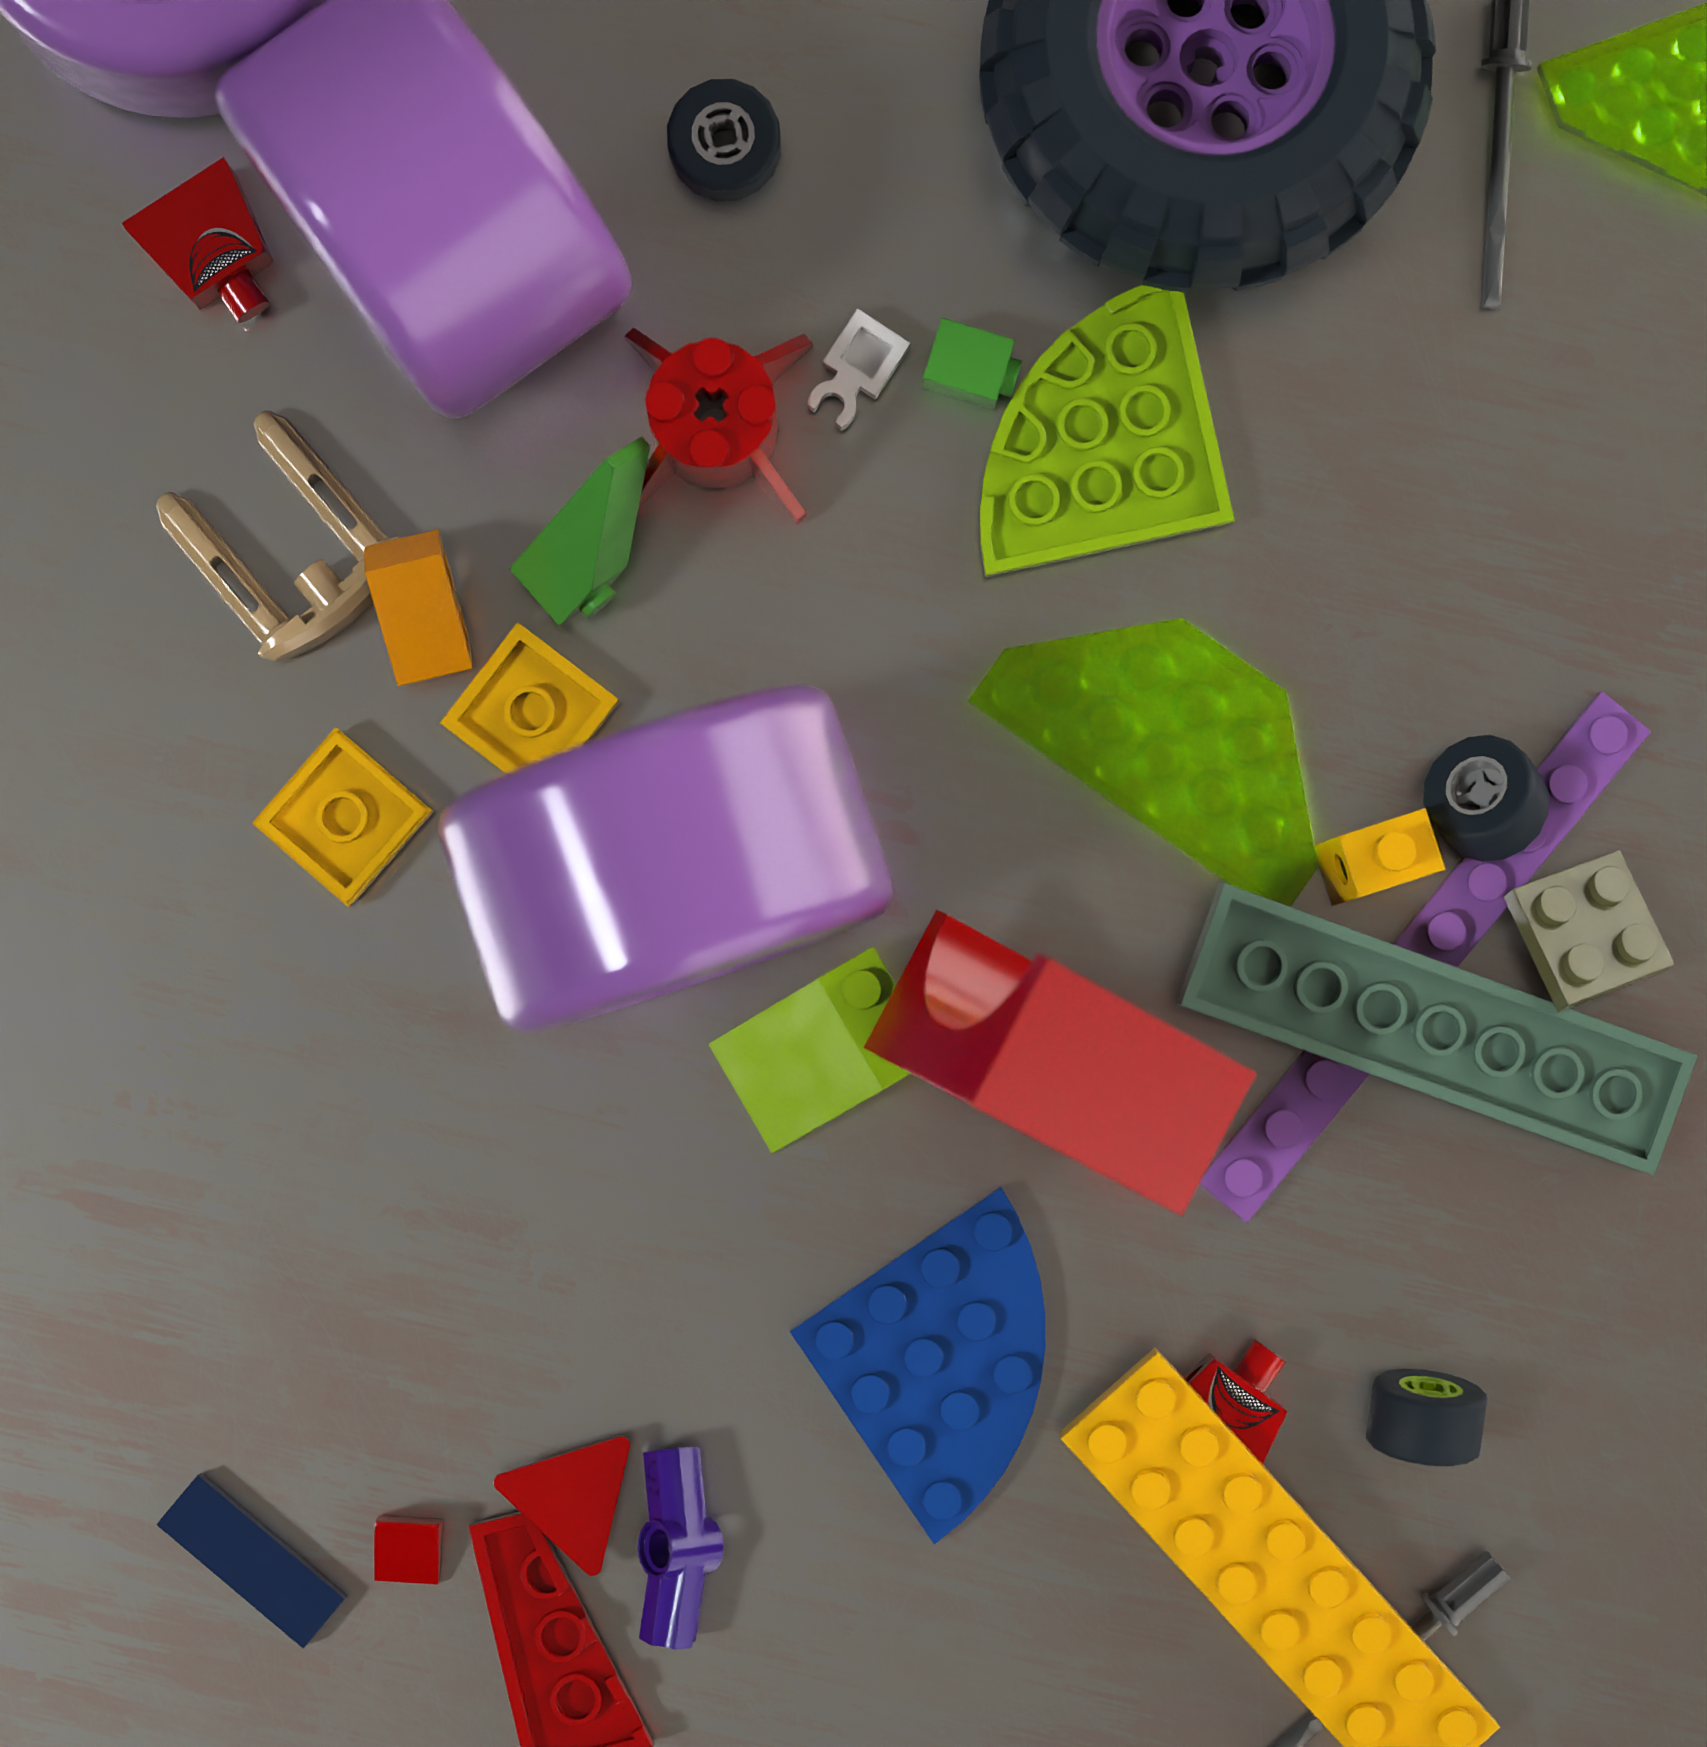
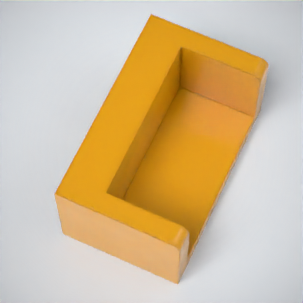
M439 529L365 547L364 572L397 686L473 669L471 642Z

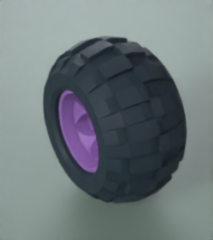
M989 0L983 21L980 45V95L985 123L989 125L993 141L1002 160L1004 173L1025 206L1032 207L1060 235V242L1097 267L1102 263L1121 273L1142 279V285L1189 293L1190 289L1232 288L1235 291H1241L1281 281L1283 276L1304 268L1319 259H1326L1354 238L1392 195L1421 142L1433 100L1431 87L1433 56L1436 52L1430 5L1427 0H1197L1201 11L1193 17L1187 18L1179 17L1171 12L1167 5V0ZM1240 4H1251L1262 13L1264 23L1254 29L1242 28L1232 19L1230 10ZM1136 41L1147 42L1157 50L1159 60L1149 67L1137 66L1127 58L1125 48ZM1195 59H1207L1217 66L1218 69L1214 74L1212 84L1197 83L1190 77L1189 74L1193 69ZM1261 64L1277 66L1283 72L1286 84L1276 90L1263 88L1256 82L1253 76V69ZM1155 102H1169L1179 110L1181 121L1169 128L1159 127L1150 120L1147 108ZM1219 113H1232L1242 121L1245 133L1235 139L1222 138L1212 128L1211 118Z

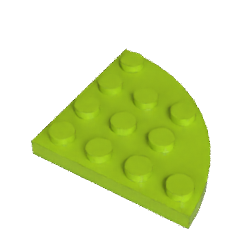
M1140 285L1107 301L1105 305L1088 314L1071 329L1063 332L1039 357L1019 384L998 426L983 477L979 518L980 548L985 578L1233 524L1235 518L1184 292Z

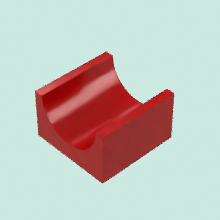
M937 909L864 1046L868 1051L1181 1216L1184 1214L1257 1074L1055 961L1038 953L1033 961Z

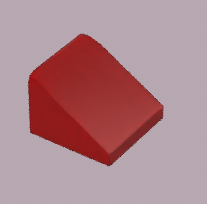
M379 1516L375 1520L374 1581L438 1585L440 1580L443 1519Z

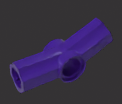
M682 1447L643 1453L649 1522L645 1523L639 1534L638 1556L644 1572L648 1574L639 1639L651 1646L667 1647L673 1650L692 1648L693 1642H696L705 1574L716 1571L723 1557L724 1542L721 1530L711 1517H706L700 1448Z

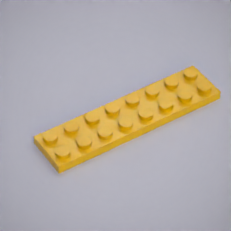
M1156 1347L1059 1432L1060 1439L1343 1747H1479L1501 1728L1487 1709Z

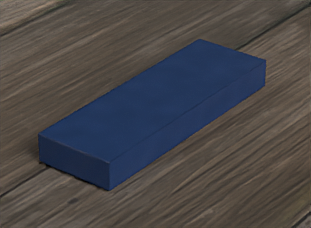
M202 1473L195 1477L156 1524L302 1648L309 1643L347 1597Z

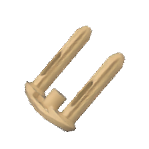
M263 411L254 420V428L259 445L318 513L320 519L329 526L359 562L352 568L353 572L341 581L323 559L311 564L295 579L294 585L312 607L301 616L296 615L290 620L190 500L173 492H168L160 496L157 500L156 508L162 527L219 593L224 603L234 611L260 642L261 648L258 651V656L263 659L280 662L297 657L326 642L350 625L373 603L364 572V548L400 537L388 538L287 418L277 415L272 411ZM317 481H324L356 519L357 525L354 529H347L315 491L314 484ZM225 562L258 601L259 607L256 611L251 612L217 571L219 563Z

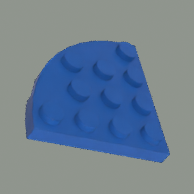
M1001 1186L790 1330L791 1335L933 1544H936L960 1525L987 1497L1006 1471L1021 1444L1033 1414L1042 1379L1045 1355V1308L1041 1280L1032 1247L1021 1221Z

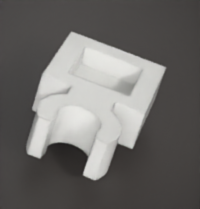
M857 308L823 360V366L836 375L833 380L822 382L812 390L808 399V409L815 412L823 399L830 396L837 397L843 402L844 410L838 416L835 426L841 431L847 428L852 423L856 414L855 397L859 391H863L876 400L910 349L911 343Z

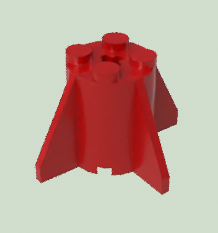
M633 327L625 335V340L655 371L646 393L645 405L649 428L656 449L647 461L639 507L673 475H677L689 485L712 489L738 487L754 477L798 524L806 516V511L769 461L774 453L779 430L773 383L813 347L811 340L805 334H802L758 355L752 356L738 345L726 343L722 339L712 337L705 338L700 342L688 343L671 353ZM708 410H724L725 419L720 422L711 416L705 418L702 422L699 420Z

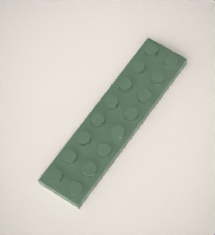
M1219 882L1176 1004L1653 1176L1657 1170L1698 1055L1572 1009L1558 1013L1553 1002L1223 882Z

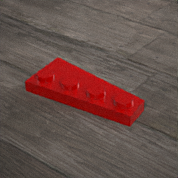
M520 1511L470 1523L468 1526L520 1747H654V1742L549 1538Z

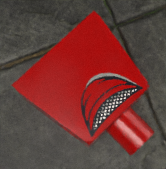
M224 157L122 222V225L133 239L199 309L205 308L219 298H222L237 323H243L254 318L269 306V300L253 276L269 267L274 261L241 183Z
M1255 1339L1233 1370L1209 1353L1184 1379L1263 1464L1287 1414V1410L1268 1396L1265 1391L1286 1364V1361Z

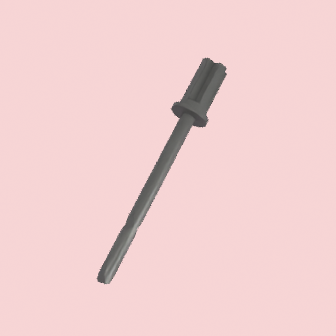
M1491 0L1488 58L1481 60V68L1496 71L1482 308L1501 309L1516 72L1532 69V61L1526 59L1530 0Z
M1485 1551L1439 1592L1437 1591L1431 1597L1427 1593L1421 1596L1430 1611L1411 1627L1424 1641L1443 1625L1452 1635L1456 1636L1460 1633L1457 1626L1463 1622V1619L1511 1577L1488 1551ZM1311 1713L1272 1747H1302L1325 1726Z

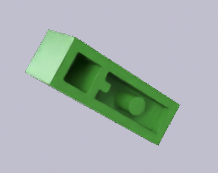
M642 436L607 457L509 568L559 626L580 612L587 619L591 618L616 595L610 585L628 566L650 445Z

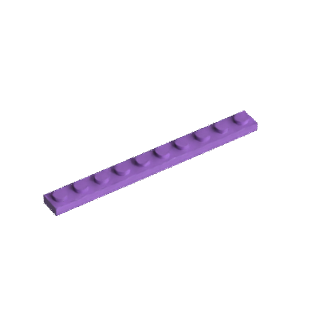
M1603 691L1597 693L1536 767L1549 792L1548 816L1540 834L1523 851L1504 860L1481 862L1463 856L1391 944L1458 967L1508 907L1503 897L1512 889L1525 885L1652 731ZM1303 1050L1209 1164L1199 1185L1244 1222L1248 1223L1369 1076V1073Z

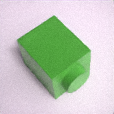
M941 318L923 376L922 388L994 410L999 394L1008 397L1012 396L1022 360L1011 357L1015 340Z

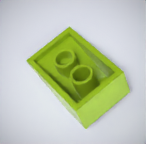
M874 946L708 1043L772 1154L911 1074L864 1048L896 987Z

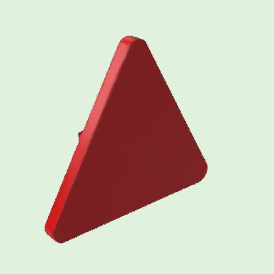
M617 1436L497 1474L494 1477L493 1485L497 1491L587 1575L596 1576L601 1572L628 1458L630 1442L624 1436Z

